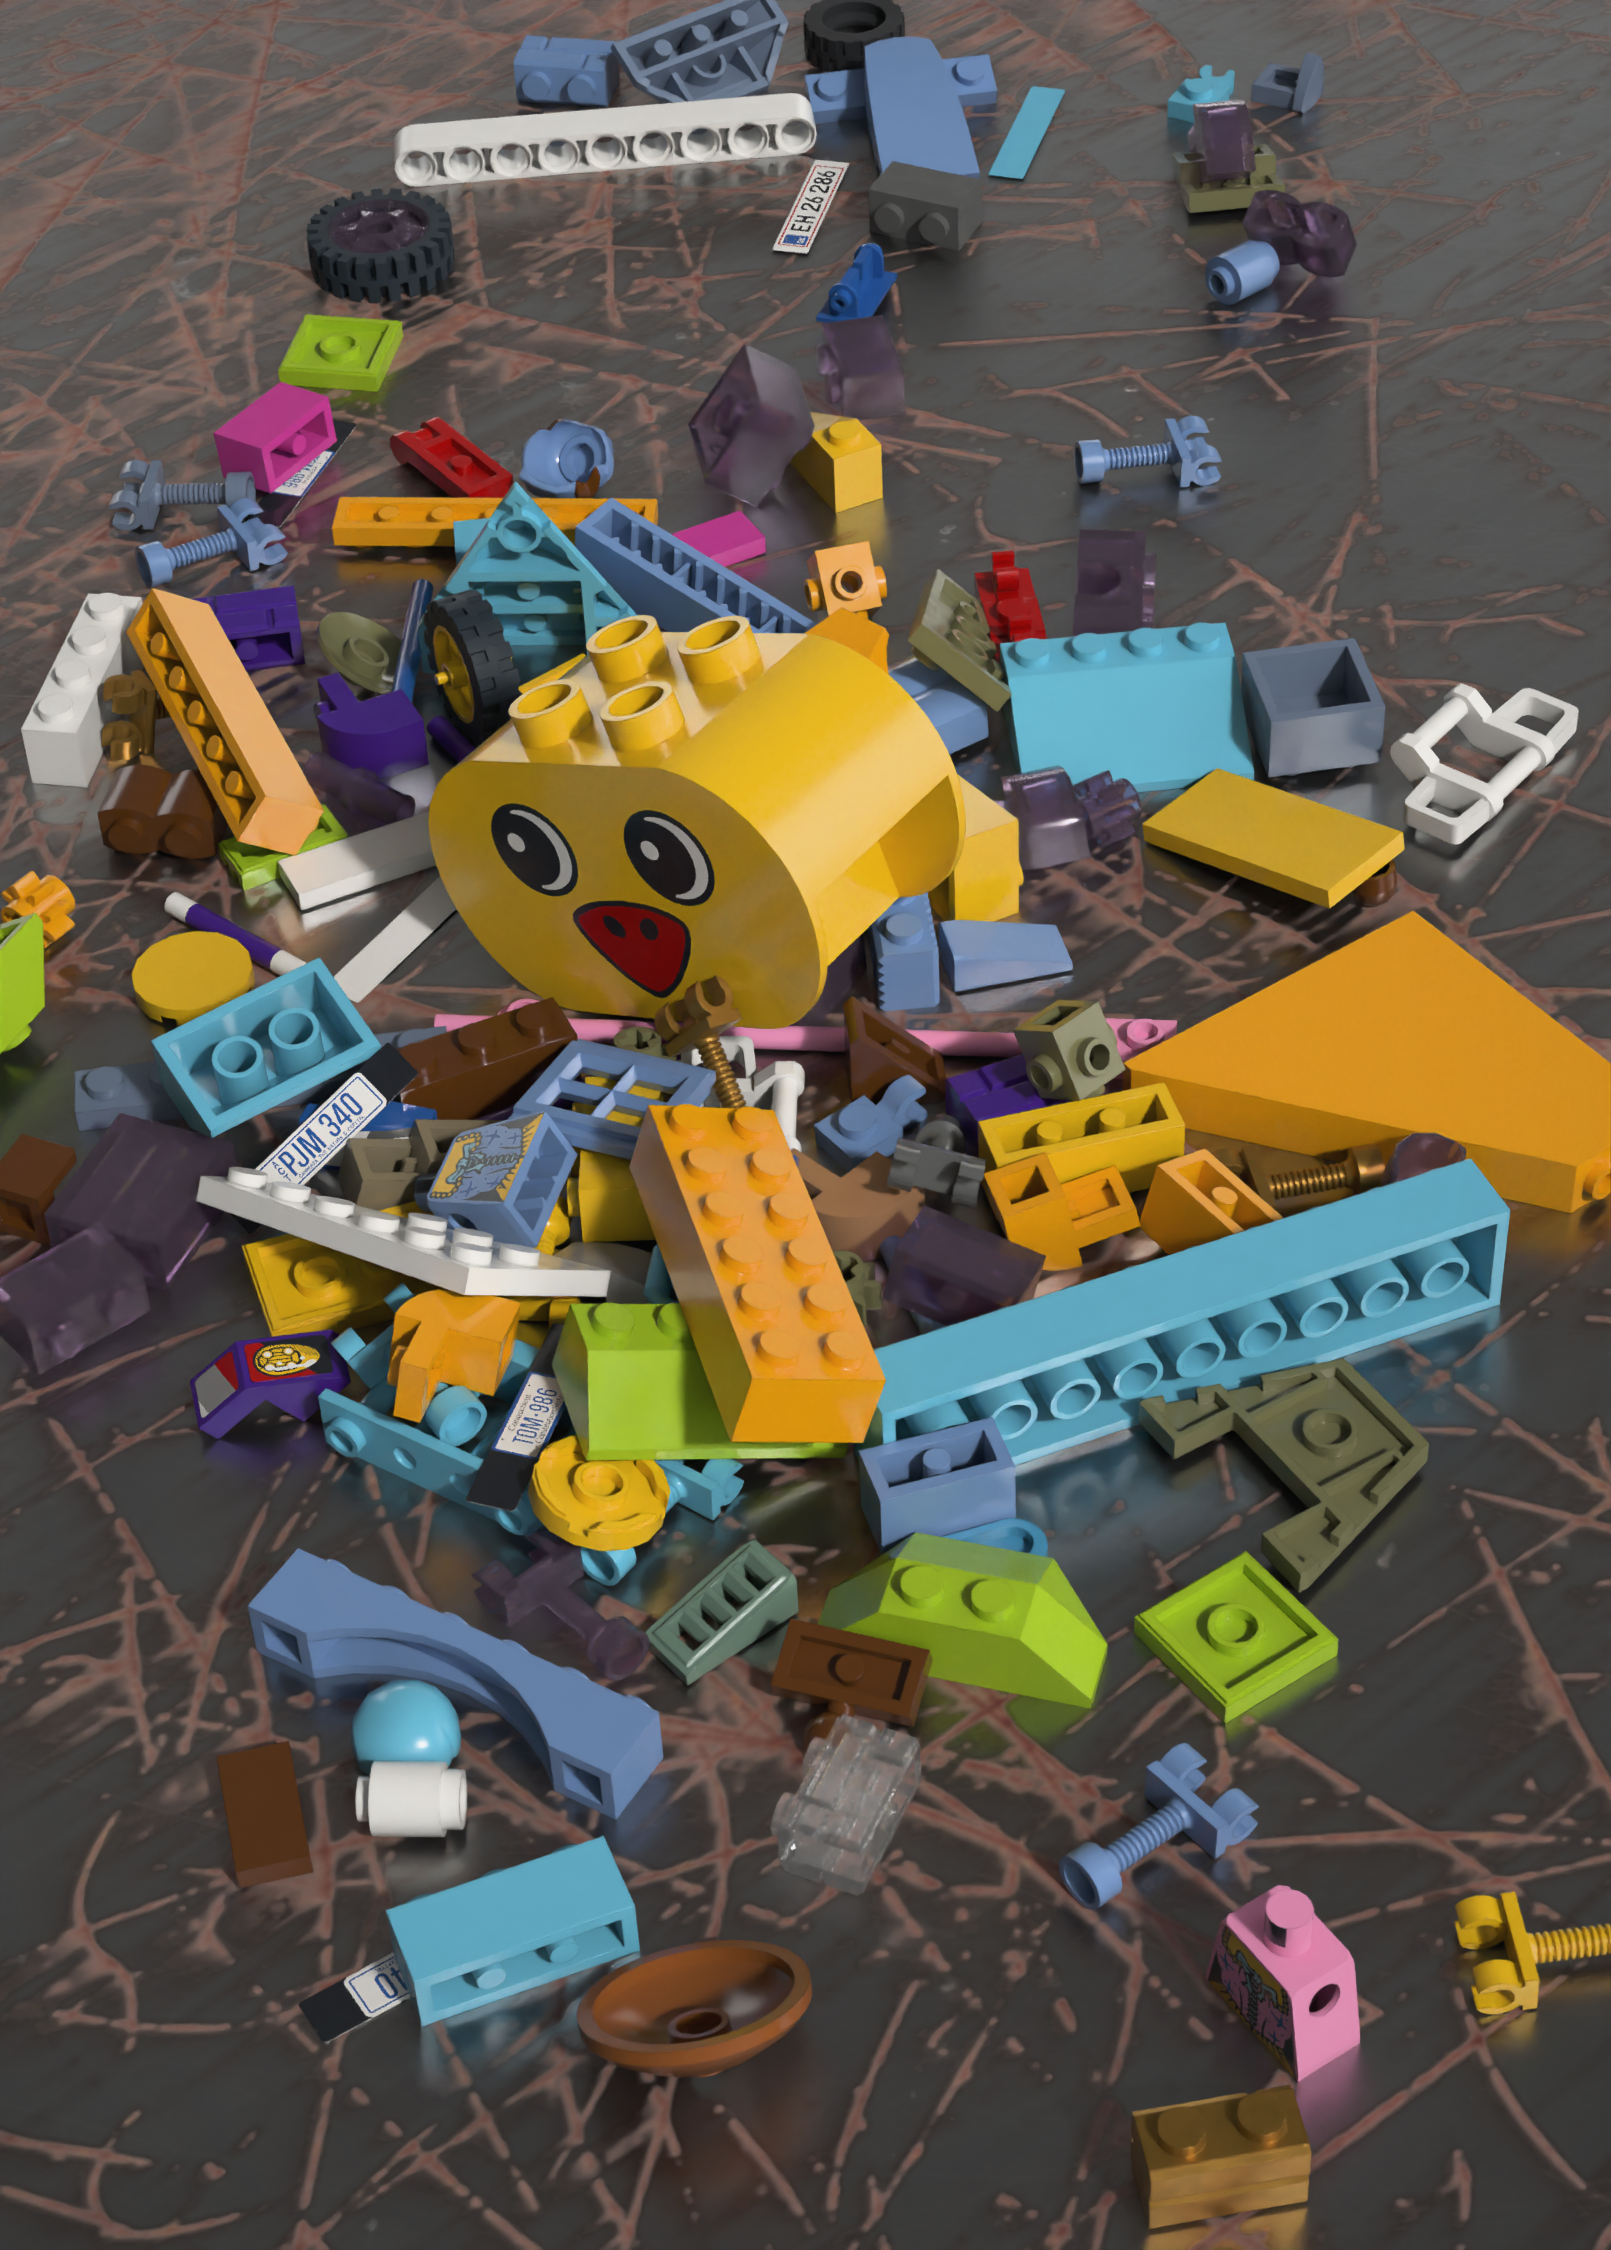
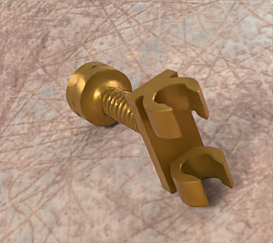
M141 669L132 671L131 676L119 674L107 678L104 682L103 701L112 699V712L129 714V722L112 721L107 723L102 729V747L111 745L110 758L116 760L131 759L140 751L144 755L154 752L155 721L171 717L161 697H157L155 686Z
M717 975L704 983L714 1001V1006H712L705 1000L703 989L698 980L687 988L684 998L675 1004L678 1015L683 1020L684 1027L679 1026L675 1022L669 1002L657 1010L654 1018L655 1027L660 1036L669 1042L665 1046L669 1057L700 1049L698 1054L702 1055L700 1058L701 1061H704V1067L715 1070L716 1082L712 1087L716 1090V1096H719L717 1099L721 1102V1107H748L745 1106L747 1103L743 1100V1094H740L742 1091L738 1088L737 1079L733 1077L734 1072L730 1071L732 1067L728 1065L729 1060L726 1059L727 1056L724 1053V1048H720L722 1044L718 1042L721 1033L742 1019L739 1009L731 1008L733 1002L731 988L724 979Z
M1376 1143L1350 1147L1347 1152V1159L1341 1162V1164L1335 1163L1334 1165L1329 1164L1328 1167L1323 1165L1322 1168L1317 1166L1316 1168L1311 1167L1309 1170L1305 1168L1303 1171L1300 1169L1296 1172H1284V1175L1282 1173H1278V1175L1272 1174L1271 1177L1264 1174L1254 1144L1242 1146L1241 1152L1225 1148L1211 1153L1275 1211L1276 1204L1274 1198L1276 1200L1280 1198L1285 1199L1287 1196L1291 1198L1293 1195L1296 1197L1300 1194H1312V1191L1318 1193L1319 1191L1324 1192L1325 1189L1326 1191H1330L1331 1188L1333 1190L1337 1188L1342 1189L1344 1186L1353 1189L1354 1194L1358 1195L1376 1187L1386 1186L1384 1162Z

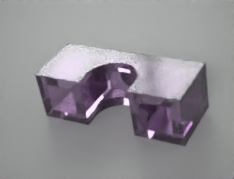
M1080 530L1073 637L1084 633L1106 634L1134 631L1139 628L1153 629L1156 553H1145L1146 531Z

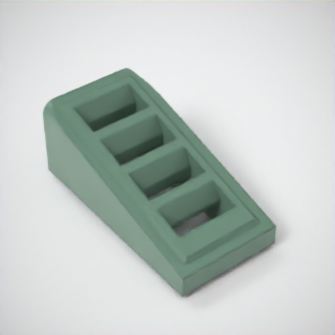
M752 1539L728 1556L642 1634L643 1644L688 1686L798 1613L796 1578L789 1569L757 1540ZM736 1600L743 1607L737 1611L729 1603ZM710 1616L721 1627L715 1631L704 1620ZM688 1632L700 1646L695 1651H692L679 1636Z

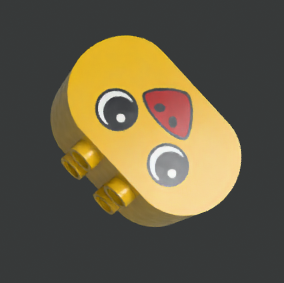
M649 615L627 617L603 627L587 641L586 648L589 654L558 680L547 682L528 690L510 705L508 712L511 719L443 776L433 792L429 806L428 824L431 849L440 877L452 902L471 932L487 952L526 988L544 999L553 997L559 1006L570 1010L654 1019L657 1010L669 1002L674 1020L683 1021L678 1015L675 1004L684 998L687 988L699 980L705 1000L714 1006V1001L704 983L717 975L730 986L733 995L731 1008H738L742 1017L733 1026L756 1029L784 1028L804 1017L817 1003L823 992L828 966L899 897L922 895L941 884L956 867L964 847L966 834L963 794L948 750L929 718L901 685L872 661L836 641L813 634L753 633L748 619L742 616H726L713 619L695 627L689 632H661L656 619Z

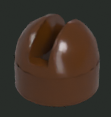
M1394 860L1389 861L1351 891L1357 901L1365 906H1379L1391 899L1395 894L1397 885L1396 864Z

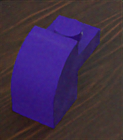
M338 672L317 679L320 702L314 704V713L319 728L323 761L329 768L351 778L382 779L429 765L423 718L402 689L359 702Z

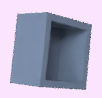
M1355 638L1243 653L1241 693L1246 723L1268 777L1294 776L1305 772L1334 768H1352L1357 765L1382 762L1386 706Z

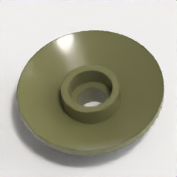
M334 612L326 615L317 627L316 637L319 647L328 661L349 683L381 694L390 693L401 640L385 627L361 615L348 612Z

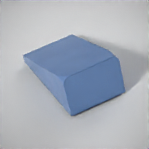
M972 920L939 922V954L955 992L1073 970V963L1056 925Z

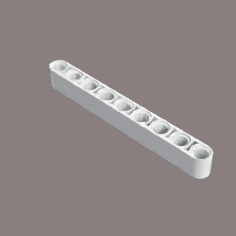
M796 93L413 124L399 130L394 138V164L397 177L403 183L409 186L422 187L798 155L812 148L816 142L817 132L811 103L807 98ZM792 121L802 122L798 126L794 127L785 126L787 123ZM744 125L755 126L751 130L747 131L738 130L741 126ZM697 129L708 130L700 135L691 134V132ZM649 133L661 134L657 138L648 139L644 137ZM602 137L613 138V140L606 143L596 141ZM554 141L566 142V144L559 147L549 145ZM507 145L518 146L517 149L511 151L502 149ZM459 149L471 150L470 153L464 155L455 153ZM421 153L424 156L416 159L410 158L407 155Z

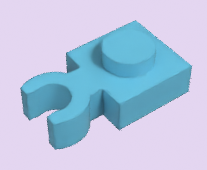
M1203 66L1199 70V78H1186L1168 99L1167 117L1212 126L1229 105V95L1234 91L1235 71L1228 70L1224 76L1214 77L1212 76V66Z

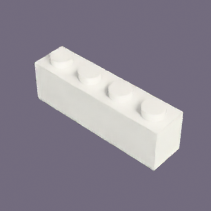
M88 593L21 728L32 783L88 787L106 746L102 747V729L107 723L119 721L121 714L112 712V699L103 701L104 682L113 675L124 674L131 676L132 671L142 670L144 667L126 634L143 604L141 597L119 596L114 593Z

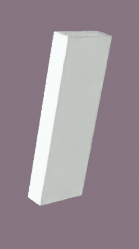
M429 811L279 860L280 877L299 908L304 910L434 867L436 863L429 837Z

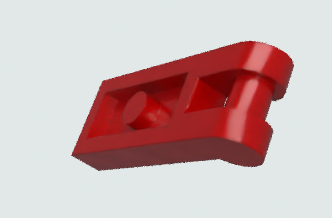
M438 416L422 422L420 429L411 433L409 430H403L390 437L391 450L399 463L403 465L410 463L452 498H503L514 483L513 475Z

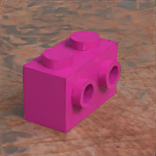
M279 382L213 433L223 478H226L228 472L250 471L254 477L255 488L268 493H272L337 442L328 396L283 382Z

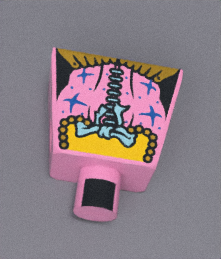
M1277 1885L1230 1913L1221 1921L1206 1971V1979L1297 2082L1360 2044L1355 1962L1349 1950L1314 1914L1313 1904L1305 1894L1292 1890L1289 1886Z

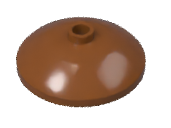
M715 1940L668 1948L633 1960L597 1981L583 1996L577 2009L580 2036L583 2043L592 2052L606 2061L628 2070L664 2077L712 2076L751 2059L781 2039L794 2027L808 2008L812 1998L810 1972L806 1963L797 1954L783 1947L759 1941Z

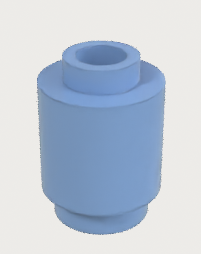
M1248 240L1210 259L1205 269V281L1208 291L1219 302L1233 305L1268 287L1279 272L1280 264L1277 253L1265 241Z

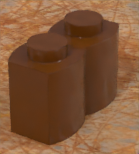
M145 765L120 768L117 770L97 813L103 845L113 850L130 854H147L161 850L181 858H207L216 854L219 848L218 843L222 841L228 827V823L200 770H185L172 774L166 770Z

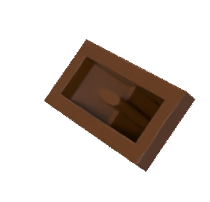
M853 996L843 1003L846 1073L851 1103L865 1095L871 1102L877 1105L882 1100L888 1087L905 1075H911L926 1088V1094L915 1100L919 1105L942 1103L946 1099L945 1080L947 1079L942 1053Z

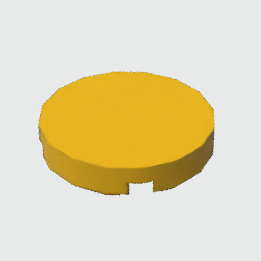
M192 931L163 939L151 945L137 959L131 974L137 1005L150 1018L162 1022L161 1016L175 1019L177 1026H181L246 994L249 989L252 991L255 984L249 951L236 939L218 932Z
M571 1435L550 1443L541 1452L539 1461L534 1465L528 1489V1497L533 1513L550 1532L573 1545L597 1551L628 1550L649 1541L662 1527L670 1495V1487L664 1471L654 1460L586 1461L577 1435Z

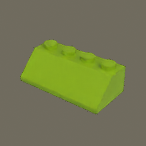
M680 1303L570 1304L552 1362V1368L586 1461L845 1458L848 1443L731 1442Z

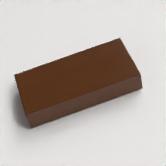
M289 1741L216 1756L239 1888L313 1873Z

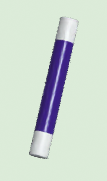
M178 892L172 893L165 902L164 909L167 914L198 931L218 932L236 939L249 951L251 960L280 976L306 964L303 960Z

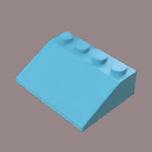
M1201 622L1182 627L1139 628L1128 632L1084 633L1074 637L1042 640L1029 638L1020 642L1000 643V664L1005 673L1001 681L1009 686L1012 694L1002 708L1024 803L1191 788L1216 768L1254 781V768L1236 656L1226 623L1210 624Z

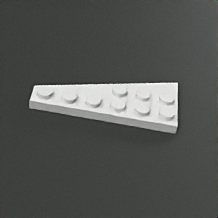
M229 1167L228 1177L200 1176L197 1202L463 1295L607 1297L611 1275L610 1270L540 1253L539 1250L531 1247L494 1241L492 1234L467 1228L447 1229L448 1220L442 1217L423 1213H409L408 1218L358 1206L348 1200L311 1194V1188L304 1185L281 1181L268 1183L267 1173L250 1168Z

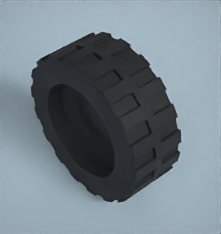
M822 0L811 5V9L806 10L804 14L805 57L807 61H811V65L815 68L819 67L827 73L863 69L865 46L879 40L905 37L904 12H901V7L898 4H894L893 0Z

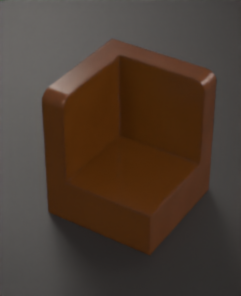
M25 1134L19 1136L0 1160V1232L50 1245L62 1229L53 1192L77 1162L74 1148Z

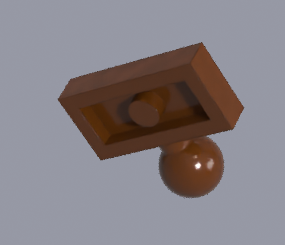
M790 1619L770 1686L776 1696L826 1707L825 1712L813 1717L805 1727L802 1740L803 1748L809 1760L817 1766L835 1769L848 1765L859 1753L861 1735L858 1726L853 1721L855 1714L914 1727L933 1659L928 1649Z

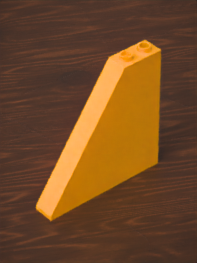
M1415 911L1407 913L1123 1063L1126 1069L1123 1071V1091L1165 1082L1185 1123L1186 1129L1340 1163L1347 1159V1152L1350 1147L1376 1143L1383 1158L1385 1172L1409 1178L1435 1168H1442L1471 1158L1501 1198L1572 1213L1595 1199H1603L1611 1193V1063Z

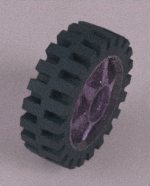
M391 188L389 194H383L382 189H371L370 196H364L362 191L351 193L352 200L350 201L342 196L334 200V206L326 204L320 208V214H314L311 218V224L307 226L308 254L314 280L317 284L320 283L324 291L330 292L333 290L334 296L341 299L349 294L350 301L361 303L364 297H369L370 303H381L382 297L389 296L390 302L401 301V294L403 293L412 298L420 295V287L427 291L435 288L436 281L443 282L447 278V272H451L454 267V242L449 213L445 211V207L441 203L435 204L434 198L428 195L421 198L420 192L410 190L403 196L402 189Z

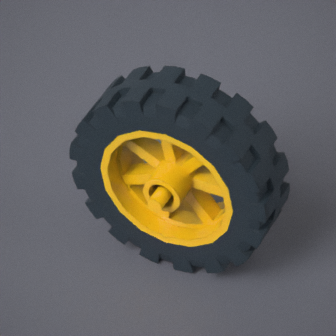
M471 589L428 603L426 606L428 612L424 613L423 622L427 627V630L424 631L425 644L430 650V654L427 655L430 669L435 672L434 682L438 694L443 695L445 711L449 719H454V727L477 748L511 719L508 712L509 707L522 693L518 689V684L521 682L518 669L512 663V656L514 655L509 641L505 642L502 635L504 631L498 617L494 618L493 608L487 599L482 600V594L477 590L472 591Z

